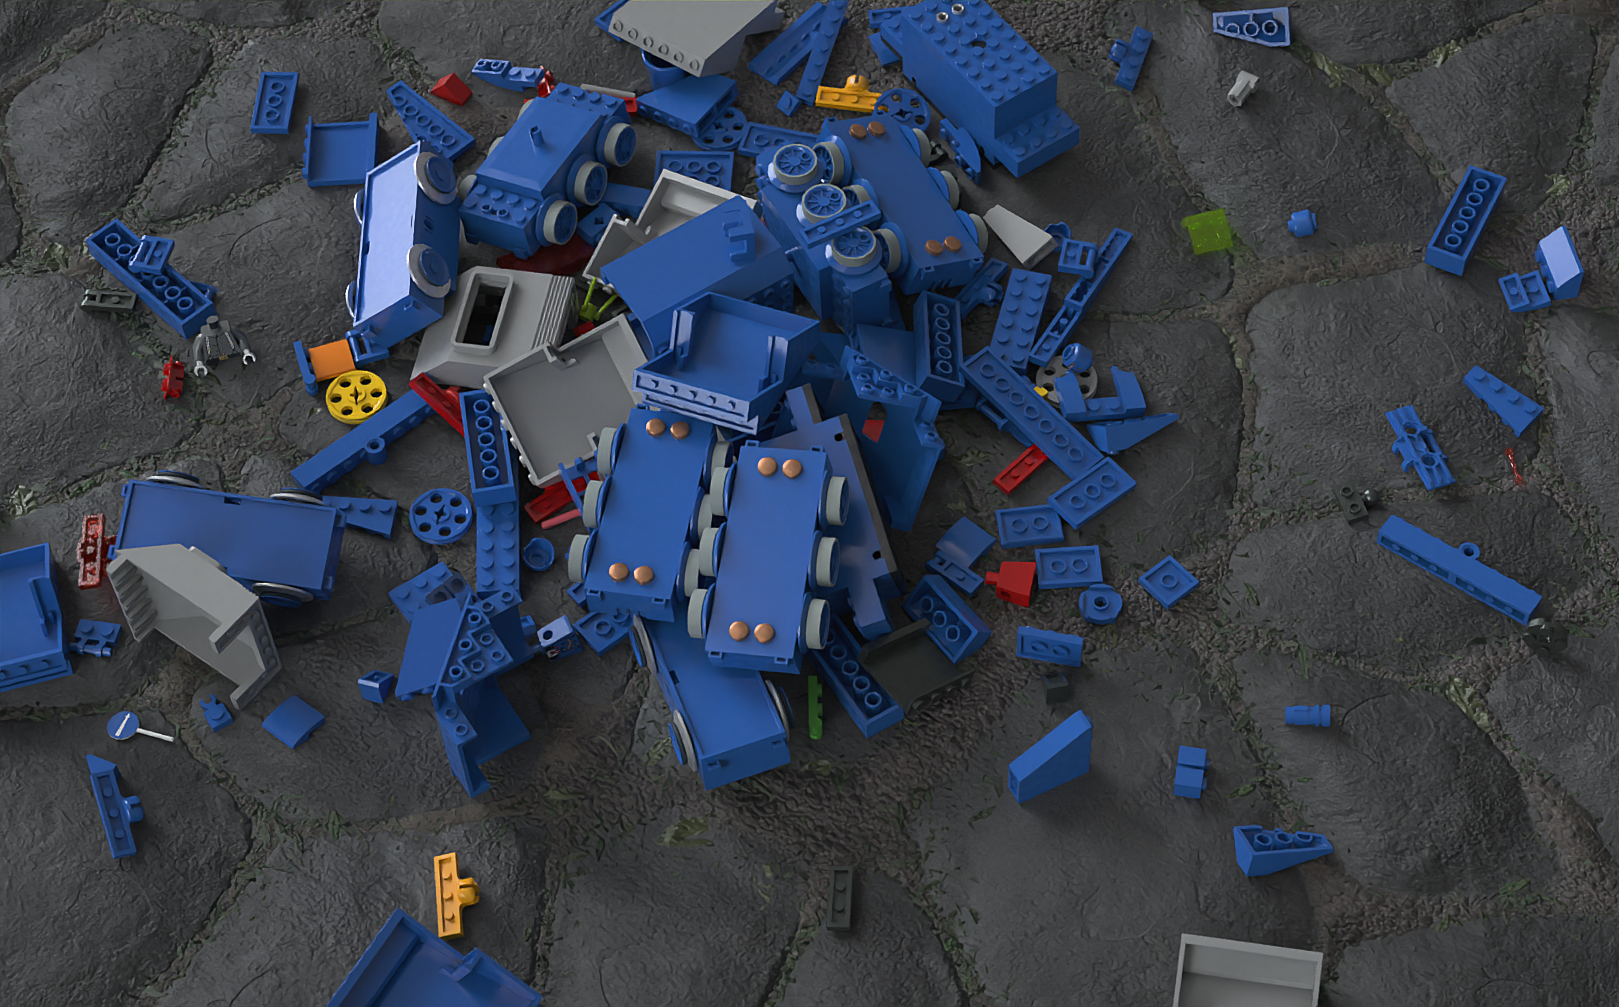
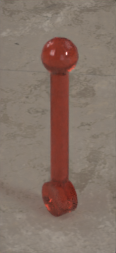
M1508 447L1504 453L1509 457L1515 475L1514 482L1520 484L1523 480L1518 474L1512 456L1513 449Z

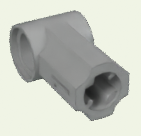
M1242 70L1236 79L1235 85L1227 94V100L1235 107L1241 106L1250 93H1255L1260 84V78Z

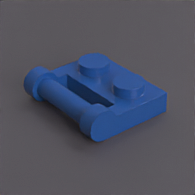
M143 235L140 240L139 249L133 261H130L128 269L134 273L141 271L162 275L175 247L174 240ZM150 247L144 262H141L147 251V248Z
M1064 239L1058 271L1078 274L1086 279H1091L1094 275L1093 265L1095 256L1099 251V246L1095 243ZM1082 251L1088 253L1086 265H1080Z
M354 329L345 334L353 352V362L356 368H361L367 363L390 357L388 349L364 337L363 340L367 354L362 355L357 341L358 338L362 337L361 333Z

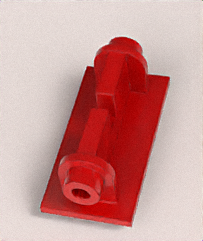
M540 66L545 76L537 86V89L539 90V96L544 98L548 97L556 86L553 83L555 78L552 72Z
M173 356L170 357L169 363L164 364L163 375H166V379H163L161 391H164L163 400H166L167 395L179 398L182 394L183 381L179 380H183L185 367L180 361L172 362Z

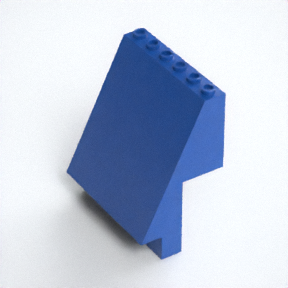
M708 291L674 310L670 349L634 369L632 390L643 393L642 403L757 435L817 344L821 321Z
M49 542L0 554V693L72 675V661L55 559Z
M397 908L325 1007H541L542 1005L539 1002L543 996L477 947L466 956H463L407 913Z

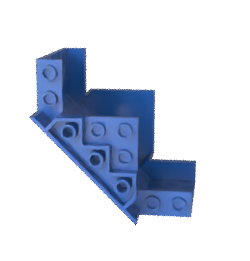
M847 345L845 346L839 366L833 363L824 364L813 359H806L790 383L788 391L810 383L825 411L827 420L847 413L861 441L887 523L890 528L910 531L943 446L934 425L942 402ZM877 401L884 404L887 409V417L878 442L862 433L870 408ZM785 402L782 405L771 439L794 432L790 420L792 418Z
M512 585L475 605L471 593H468L432 696L453 777L457 776L471 799L491 788L478 766L531 738L527 728L499 688L496 678L534 657L533 651L525 641L518 606L523 601Z

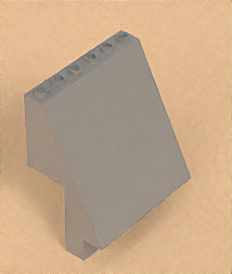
M630 0L613 14L608 32L700 78L735 70L745 36L780 29L785 11L776 7L778 0Z
M663 169L635 224L628 218L623 221L618 215H613L582 277L588 281L587 285L589 286L592 283L593 277H596L594 289L600 287L604 292L610 295L616 293L622 298L611 283L608 285L604 284L601 279V267L739 194ZM740 195L760 219L763 214V206L756 200Z
M624 313L560 348L547 341L483 376L486 382L483 386L486 392L492 395L494 399L492 404L497 413H501L503 417L501 420L502 425L506 431H510L512 435L510 438L511 443L515 449H519L521 453L519 459L524 467H528L530 471L528 477L534 486L537 485L543 489L562 481L563 479L558 464L561 462L565 469L575 466L574 460L578 457H582L583 461L594 458V451L598 449L604 427L618 429L621 423L627 424L631 408H635L637 403L644 404L642 403L643 393L632 390L634 369L650 360L629 318ZM649 405L650 410L652 411H658L659 409H661Z
M1182 933L1173 1007H1317L1323 953Z

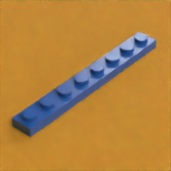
M830 0L796 93V97L803 104L811 107L813 105L818 86L821 83L850 0Z

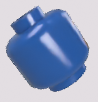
M1310 210L1294 212L1291 214V220L1287 221L1289 231L1294 232L1296 237L1312 235L1315 229L1318 228L1315 213H1311Z
M1080 343L1068 345L1063 351L1062 358L1066 367L1076 373H1082L1091 368L1093 354Z

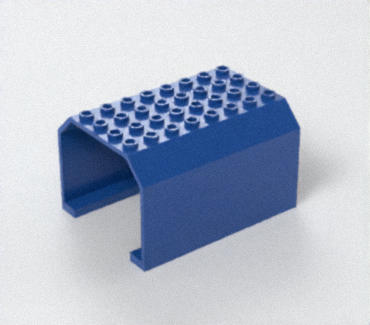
M739 194L722 204L742 201L744 199ZM722 204L600 268L601 279L604 284L608 285L611 283L632 310V313L627 315L649 360L670 349L674 310L708 291L794 314L793 270L782 246L748 204L755 235V257L731 261L729 252L744 250L745 248L743 241L730 242L729 236L726 237L724 235L723 223L739 220L738 211L723 213Z

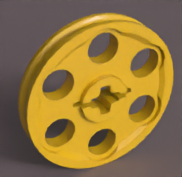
M363 370L350 371L340 375L330 384L326 392V403L329 412L335 419L346 424L364 423L383 410L388 400L386 387L382 379L374 373ZM365 379L371 380L368 385H362L361 382ZM344 382L351 383L347 388L341 387V384ZM356 390L359 395L357 399L358 405L356 404L355 400ZM375 392L382 393L380 397H372V394ZM335 397L342 398V400L338 403L331 402V400ZM366 407L373 408L369 413L362 412ZM348 409L353 411L350 415L347 416L342 414L345 410Z

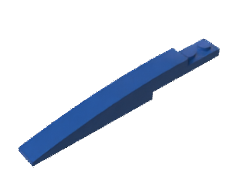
M1115 227L1095 256L1093 277L1086 279L1081 275L1064 299L1063 307L1029 353V362L1046 368L1058 350L1064 348L1133 238L1132 233Z

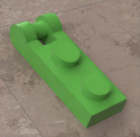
M808 676L810 737L818 740L823 736L822 721L818 718V716H822V703H818V697H822V684L817 683V676Z

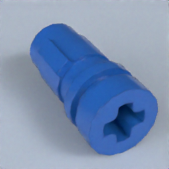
M1315 705V707L1285 706V724H1315V727H1319V724H1322V727H1330V705H1322V707H1319V705Z

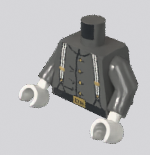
M217 316L207 318L208 325L200 328L201 334L196 336L192 347L194 362L197 363L194 372L197 376L198 368H204V374H207L203 361L205 364L241 356L243 351L245 354L243 362L248 365L246 356H252L255 362L256 356L250 352L249 349L251 347L243 331L236 326H231L227 320L219 322Z

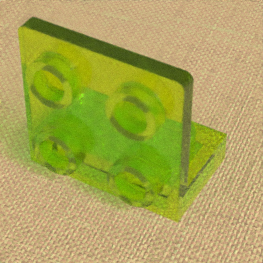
M1224 208L1187 216L1181 220L1182 227H1188L1195 255L1233 246Z

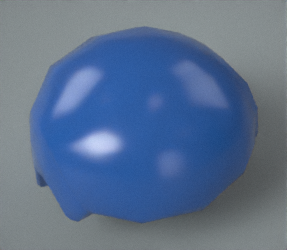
M1064 222L1059 224L1051 223L1044 229L1059 244L1051 252H1061L1064 239L1072 238L1070 227Z
M533 538L523 550L524 564L527 568L536 572L547 570L555 558V547L551 541L545 538Z

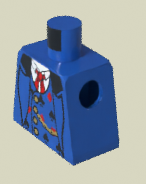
M567 615L538 630L537 635L540 642L530 646L534 653V658L546 653L550 661H556L584 650Z

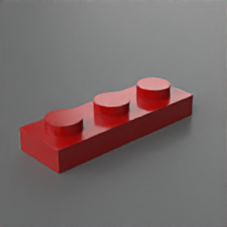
M1033 444L996 476L993 484L1009 496L1050 458Z

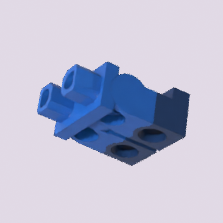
M459 571L444 581L443 585L440 584L425 598V602L429 606L456 598L461 613L469 592L472 595L474 605L482 600L479 599Z

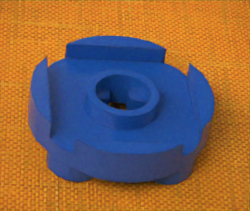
M1094 584L1088 590L1081 593L1079 610L1083 615L1084 621L1088 623L1112 624L1116 622L1117 617L1121 613L1122 598L1119 593L1117 594L1113 590V587L1106 584ZM1098 601H1103L1105 606L1098 607L1095 604H1098Z

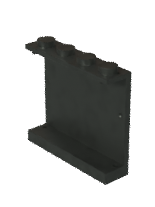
M926 618L863 645L857 661L906 714L914 710L919 711L929 703H936L940 698L946 695L950 696L956 690L967 688L972 682V676L975 672L974 669L961 673L926 636L931 624Z

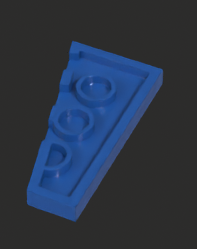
M1477 365L1463 379V383L1479 399H1483L1488 404V408L1492 412H1496L1502 418L1501 421L1514 430V434L1518 438L1543 413L1544 408Z
M323 496L324 503L332 508L339 509L342 514L347 516L346 524L348 527L353 529L361 528L370 534L375 535L378 533L384 535V538H392L399 506L397 500Z

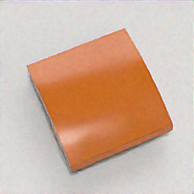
M347 339L308 349L317 382L337 377L350 371H356Z

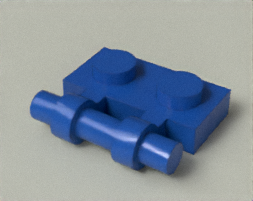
M80 619L74 634L75 640L79 642H71L69 650L81 655L89 653L95 654L96 657L112 656L113 648H108V646H117L122 626L121 624Z

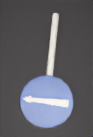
M131 712L117 713L109 720L107 725L109 735L116 740L128 739L138 732L171 742L174 741L173 737L140 729L139 719Z

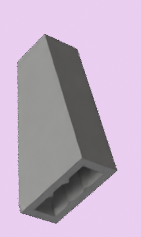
M998 204L991 208L983 217L1028 271L1059 245L1050 234Z

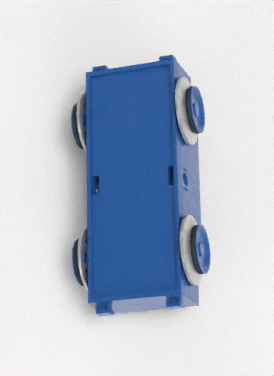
M425 140L416 142L366 173L365 189L360 190L354 199L355 217L362 230L357 280L349 284L346 290L347 310L354 321L353 327L361 333V336L367 340L375 341L386 349L443 317L444 299L456 292L461 221L458 208L462 205V200L456 196V177L453 172V162L433 149L432 145Z
M170 470L158 471L157 476H150L146 481L129 479V484H123L121 496L125 499L116 544L110 545L108 558L110 560L118 558L115 550L171 544H181L187 549L194 546L219 562L226 569L228 576L240 583L243 588L249 589V592L259 593L260 600L269 604L299 608L302 606V602L311 601L313 598L331 600L347 516L342 514L339 509L332 508L324 503L322 495L299 488H282L280 494L270 495V499L211 491L199 485L200 479Z
M707 576L705 590H709L712 584H717L716 577ZM686 596L684 601L679 603L675 622L646 619V617L641 615L637 618L636 614H634V626L628 627L632 647L640 667L647 666L652 674L656 675L674 718V722L668 723V729L680 764H688L693 772L698 770L707 791L790 763L788 747L789 730L795 728V724L783 688L781 686L775 688L769 679L765 681L764 685L758 670L713 666L705 652V639L692 638L689 635L688 609L691 597Z

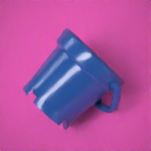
M639 48L642 51L644 65L649 71L654 91L688 77L687 71Z

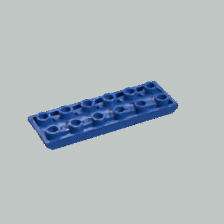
M819 1L816 2L751 60L748 69L775 86L779 85L810 57L827 5ZM844 16L840 29L849 21V18Z

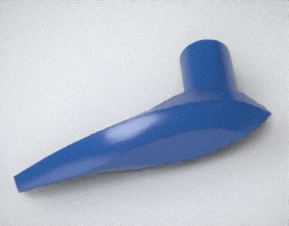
M188 280L193 286L206 293L205 296L210 301H212L213 295L218 292L211 285Z

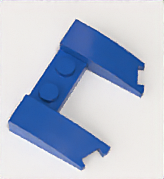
M1112 366L1111 372L1118 397L1083 399L1073 370H1067L1066 375L1061 378L1055 377L1054 385L1062 417L1067 422L1143 417L1146 404L1132 371L1127 373L1118 370L1116 366Z

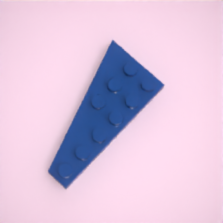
M401 80L386 90L390 101L414 143L425 140L432 145L433 149L450 161H453L476 144L475 138Z

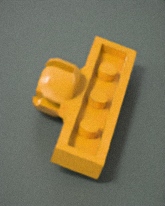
M852 75L847 79L846 86L842 89L818 86L815 105L873 113L875 103L882 94L869 92V81L865 77L860 76L857 84L855 82L856 75ZM884 106L878 108V110H884L885 113L888 112V109Z
M454 852L434 857L439 938L443 941L463 936L462 910L464 907L476 904L479 901V896H475L479 893V889L474 879H460L458 855Z

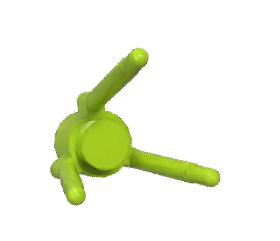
M593 277L584 305L578 314V317L585 322H593L594 319L598 321L601 314L618 297V294L614 293L597 312V307L589 303L597 280L596 277Z

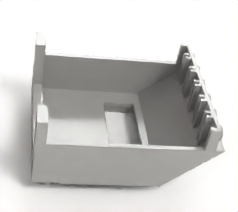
M475 266L458 275L456 292L444 299L443 317L426 327L410 380H413L423 372L437 384L485 389L483 384L486 382L483 376L547 341L560 348L566 325H568V329L573 330L577 327L579 321L578 314L580 310L575 279L573 277ZM477 294L503 296L489 346L463 343Z
M181 544L115 550L118 558L109 564L106 571L135 640L142 643L157 629L232 680L239 687L230 695L234 708L239 711L282 669V663L259 596L249 592V589L246 590L240 583L229 577L226 569L219 562L194 546L187 549Z

